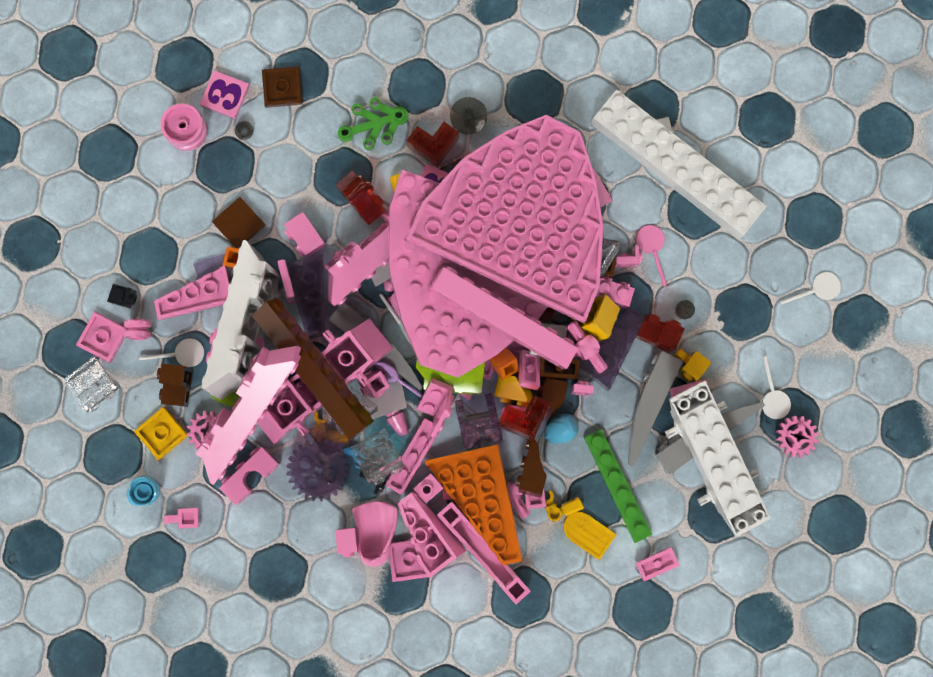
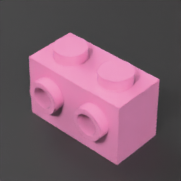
M601 276L600 287L596 297L606 294L619 308H629L635 288L630 287L631 284L622 281L616 283L612 282L613 279L610 277Z

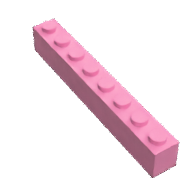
M448 266L447 268H440L429 290L559 368H568L578 350L572 340L566 337L562 339L557 336L558 332L548 327L545 329L540 326L541 322L533 317L529 319L524 316L525 312L519 308L514 307L512 309L507 306L508 302L500 297L497 299L492 297L489 290L483 287L479 289L474 286L475 282L467 277H459L457 275L458 272Z

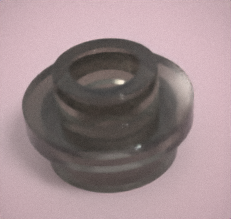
M241 121L235 126V135L239 139L248 140L252 137L254 129L249 122ZM242 129H248L247 133L242 134Z

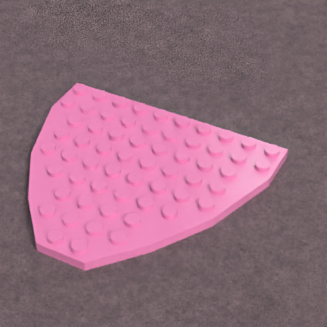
M544 115L500 134L465 156L421 203L406 239L582 323L586 322L600 287L603 220L596 179L581 132L548 115Z
M401 170L389 206V274L401 322L421 366L454 377H460L499 354L514 340L429 290L440 268H447V266L453 268L458 272L457 275L459 277L471 279L475 282L474 286L479 289L481 287L486 288L491 292L492 297L496 299L500 297L508 302L507 306L512 309L514 307L519 308L525 312L524 316L529 319L533 317L538 320L548 306L407 240L406 237L421 203L440 183Z

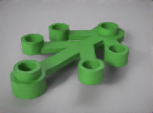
M374 97L369 102L370 108L387 114V116L379 117L363 109L361 104L355 103L351 108L352 113L355 116H361L370 121L353 127H340L338 130L339 139L342 142H349L353 139V135L373 129L369 138L363 142L365 150L371 151L375 147V141L383 126L391 123L388 131L381 136L382 143L389 145L393 141L392 137L398 125H403L408 120V112L405 108L400 106L391 108L382 104L378 98ZM374 101H377L379 104L378 106L374 107L372 106V103ZM356 107L361 108L360 112H355L354 109ZM401 113L402 117L397 118L395 115ZM344 130L349 131L346 136L342 135V132ZM385 136L390 137L389 141H384L383 139ZM372 142V146L366 147V143Z

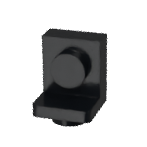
M113 284L107 302L131 309L132 305L136 303L137 291Z

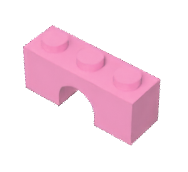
M257 447L250 453L251 458L246 463L242 461L235 468L237 471L232 476L229 474L222 480L221 483L223 485L219 489L234 505H239L252 492L246 483L247 475L250 472L257 471L264 478H267L280 465L265 447L260 449Z

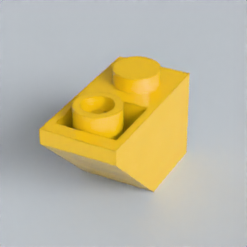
M509 376L504 380L498 377L494 396L501 398L500 402L512 404V401L517 402L516 405L527 408L528 405L536 406L537 402L531 390L520 387L518 377Z

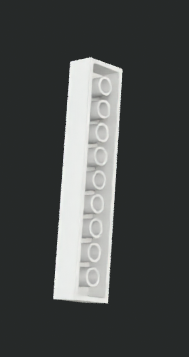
M616 90L594 116L591 123L592 126L738 240L745 235L767 207L620 91Z

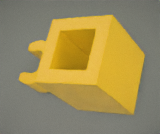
M680 349L674 355L683 361L684 365L679 371L683 373L682 377L689 382L698 381L712 363L698 351L693 352L689 356Z

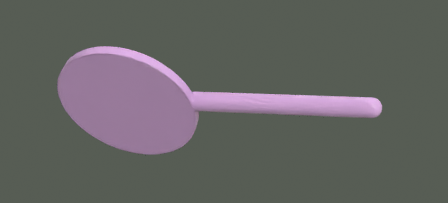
M378 361L372 366L373 370L384 373L387 382L397 381L420 398L423 396L419 391L401 380L397 371L389 364Z

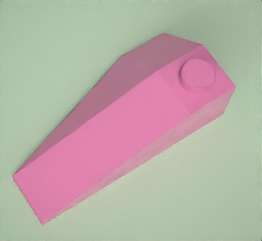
M413 492L398 503L404 523L409 528L411 534V543L415 545L418 554L416 555L417 560L429 578L467 551L452 531Z

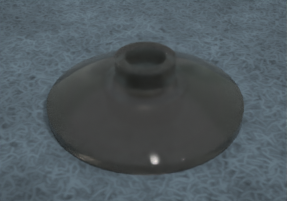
M462 98L455 102L451 108V124L460 133L475 134L482 130L487 122L486 107L476 98ZM467 115L472 116V119L468 121L465 119V117Z

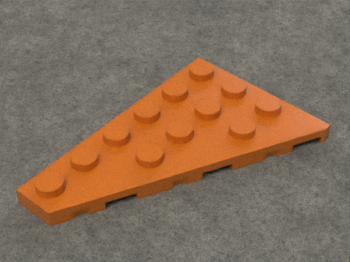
M499 445L425 460L426 466L429 467L445 491L459 506L478 534L482 536L501 564L507 565L522 562L523 557Z

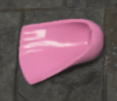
M382 501L363 503L352 509L357 528L358 554L365 565L377 567L385 563L389 557L390 545L397 525V508L391 503Z

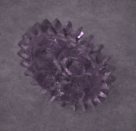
M314 438L313 444L306 440L305 447L301 444L298 445L300 451L293 450L292 453L295 457L289 456L288 460L292 463H288L286 467L291 470L287 471L286 475L292 477L288 480V483H295L292 490L299 488L298 495L305 493V499L310 495L312 496V501L319 497L322 502L324 496L330 500L331 493L337 496V489L343 490L344 487L341 483L347 484L348 480L344 477L349 476L350 472L345 470L350 467V464L344 463L348 460V457H341L344 450L338 452V444L331 447V440L327 444H324V438L321 439L320 443H317L316 438ZM324 453L328 455L329 459L321 461L318 456ZM308 461L311 466L303 468L300 462ZM330 463H334V466L325 467ZM316 466L319 469L323 468L321 470V473H319L318 471H314ZM332 471L336 474V477L329 479L326 477V473ZM310 473L309 475L302 477V474ZM311 478L316 479L318 484L311 486L308 484V480Z

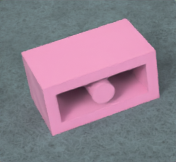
M304 212L284 224L287 228L284 232L290 241L294 239L298 244L295 248L300 256L305 255L308 259L326 247Z

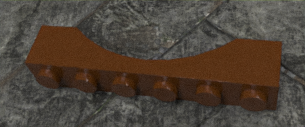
M546 377L545 383H540L538 393L542 395L540 401L536 400L537 403L534 408L537 416L536 419L531 420L529 430L533 431L532 437H527L525 449H528L527 457H522L520 466L524 470L522 475H518L516 486L519 487V493L542 497L547 475L542 467L539 456L540 434L549 417L563 406L568 382Z

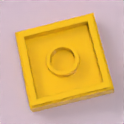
M165 406L134 431L158 461L188 437L185 429Z

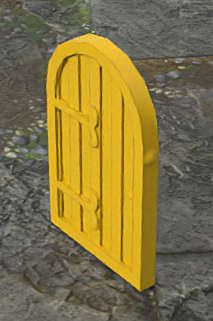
M575 512L569 515L564 522V532L567 538L598 560L601 559L617 535L583 512Z

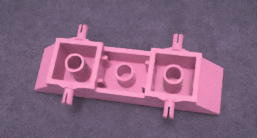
M389 208L380 215L385 222L358 245L351 241L341 251L334 252V257L323 266L328 271L327 300L333 306L336 304L339 306L345 302L346 296L351 291L353 293L362 286L360 283L364 279H370L375 275V270L380 265L383 267L389 262Z
M370 318L341 337L335 338L329 329L322 334L330 344L321 354L333 366L338 376L345 381L346 386L356 379L361 382L363 387L367 386L370 381L363 373L394 349ZM298 374L288 380L284 388L278 391L276 400L272 405L269 404L264 418L257 423L274 445L295 428L300 431L302 436L306 435L309 430L303 422L322 407V404Z
M293 346L271 351L262 347L259 354H256L251 360V365L243 376L236 392L240 397L230 411L223 407L220 413L215 415L196 452V455L203 458L211 484L214 485L217 479L222 480L227 472L228 465H232L237 457V452L241 451L245 446L247 437L253 434L258 421L264 418L269 404L272 405L278 396V391L284 388L289 375L295 372L301 358L299 355L301 347Z

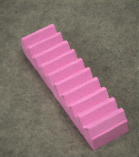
M426 418L423 420L385 485L401 495L405 492L439 434L437 431L435 437L430 436L433 424Z

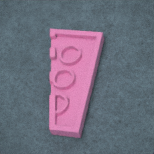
M222 266L218 270L204 275L197 281L191 282L185 287L155 300L154 304L158 320L223 306L228 296V286L230 284L227 267Z

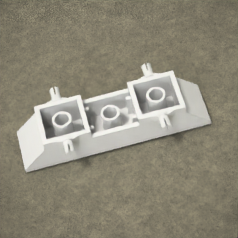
M243 240L242 246L238 251L237 264L233 268V278L228 286V296L223 304V314L218 322V331L216 338L213 340L211 356L207 361V371L202 379V389L218 399L225 398L239 387L243 376L251 365V360L261 351V347L256 344L260 325L252 315L266 301L276 297L280 301L282 300V295L278 292L281 275L246 240Z
M705 380L670 398V413L674 419L675 427L665 431L668 439L677 434L683 438L702 474L707 494L697 499L699 505L702 506L710 501L714 503L718 513L721 514L735 537L770 520L771 518L752 480L759 476L755 468L748 472L720 411L727 409L725 402L722 401L716 404Z

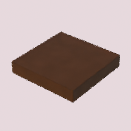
M299 66L262 70L265 108L303 105Z
M241 197L212 221L229 242L238 249L242 246L243 240L249 241L266 226Z

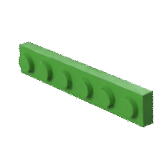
M602 429L584 437L633 542L637 543L651 536L652 533Z

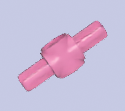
M576 321L570 323L567 329L576 341L574 346L578 348L577 354L583 360L589 359L598 373L605 371L608 367L598 353L600 351L598 341L591 334L585 335Z
M506 478L512 507L519 517L524 519L530 514V511L526 509V505L521 499L523 494L518 492L519 488L514 481H508Z

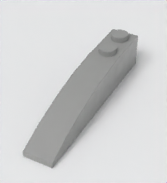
M343 302L329 318V321L346 333L369 319V317L365 314L363 316L356 312L358 309L350 302L347 305ZM388 340L394 349L380 361L392 366L402 378L421 391L423 387L401 353Z
M663 351L653 356L650 363L653 365L650 372L647 371L642 380L645 383L636 405L629 440L628 465L630 466L635 465L683 362Z
M763 402L721 415L729 431H731L764 407L765 404ZM679 434L673 437L674 441L669 445L667 442L658 448L659 452L655 454L668 473L675 472L693 458L689 447L686 446Z

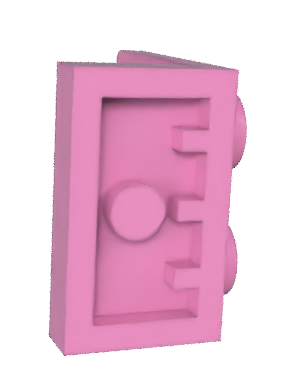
M433 378L421 397L416 410L434 417L430 436L435 437L437 431L441 432L445 422L444 419H448L452 412L450 406L455 396L452 395L453 386Z

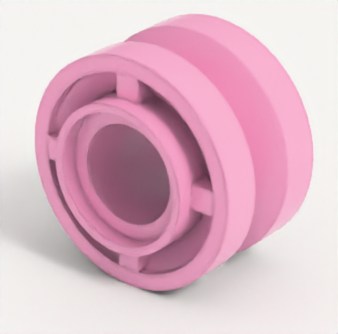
M129 319L124 321V327L128 328V330L124 331L123 337L131 340L151 338V332L148 329L152 327V322L145 319Z

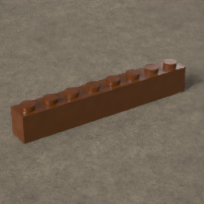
M277 297L266 301L252 315L278 349L293 346L301 347L299 352L301 358L295 370L349 440L359 435L374 422L370 413L364 409L358 398L346 386L345 381L338 376L333 366L327 362L321 351L309 339L308 334L302 330L296 319L291 316Z

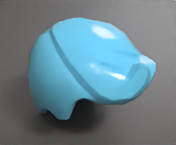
M571 414L555 415L546 426L544 438L554 444L568 443L579 431L577 420Z
M148 475L134 479L126 493L129 503L135 506L151 505L160 495L158 482Z

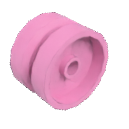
M175 104L163 113L161 118L162 133L175 148L182 151H192L199 148L205 142L207 125L204 118L193 106Z

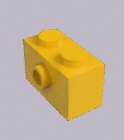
M606 294L595 297L586 322L580 326L587 335L591 334L597 341L609 338L620 308Z

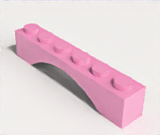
M452 501L437 514L515 604L519 603L531 592L508 564H501L482 536L478 534L470 521Z

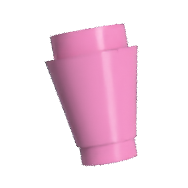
M403 410L386 414V420L399 437L409 433Z

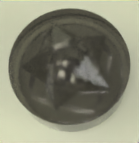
M688 300L680 301L675 307L676 316L682 320L691 318L695 313L693 303Z

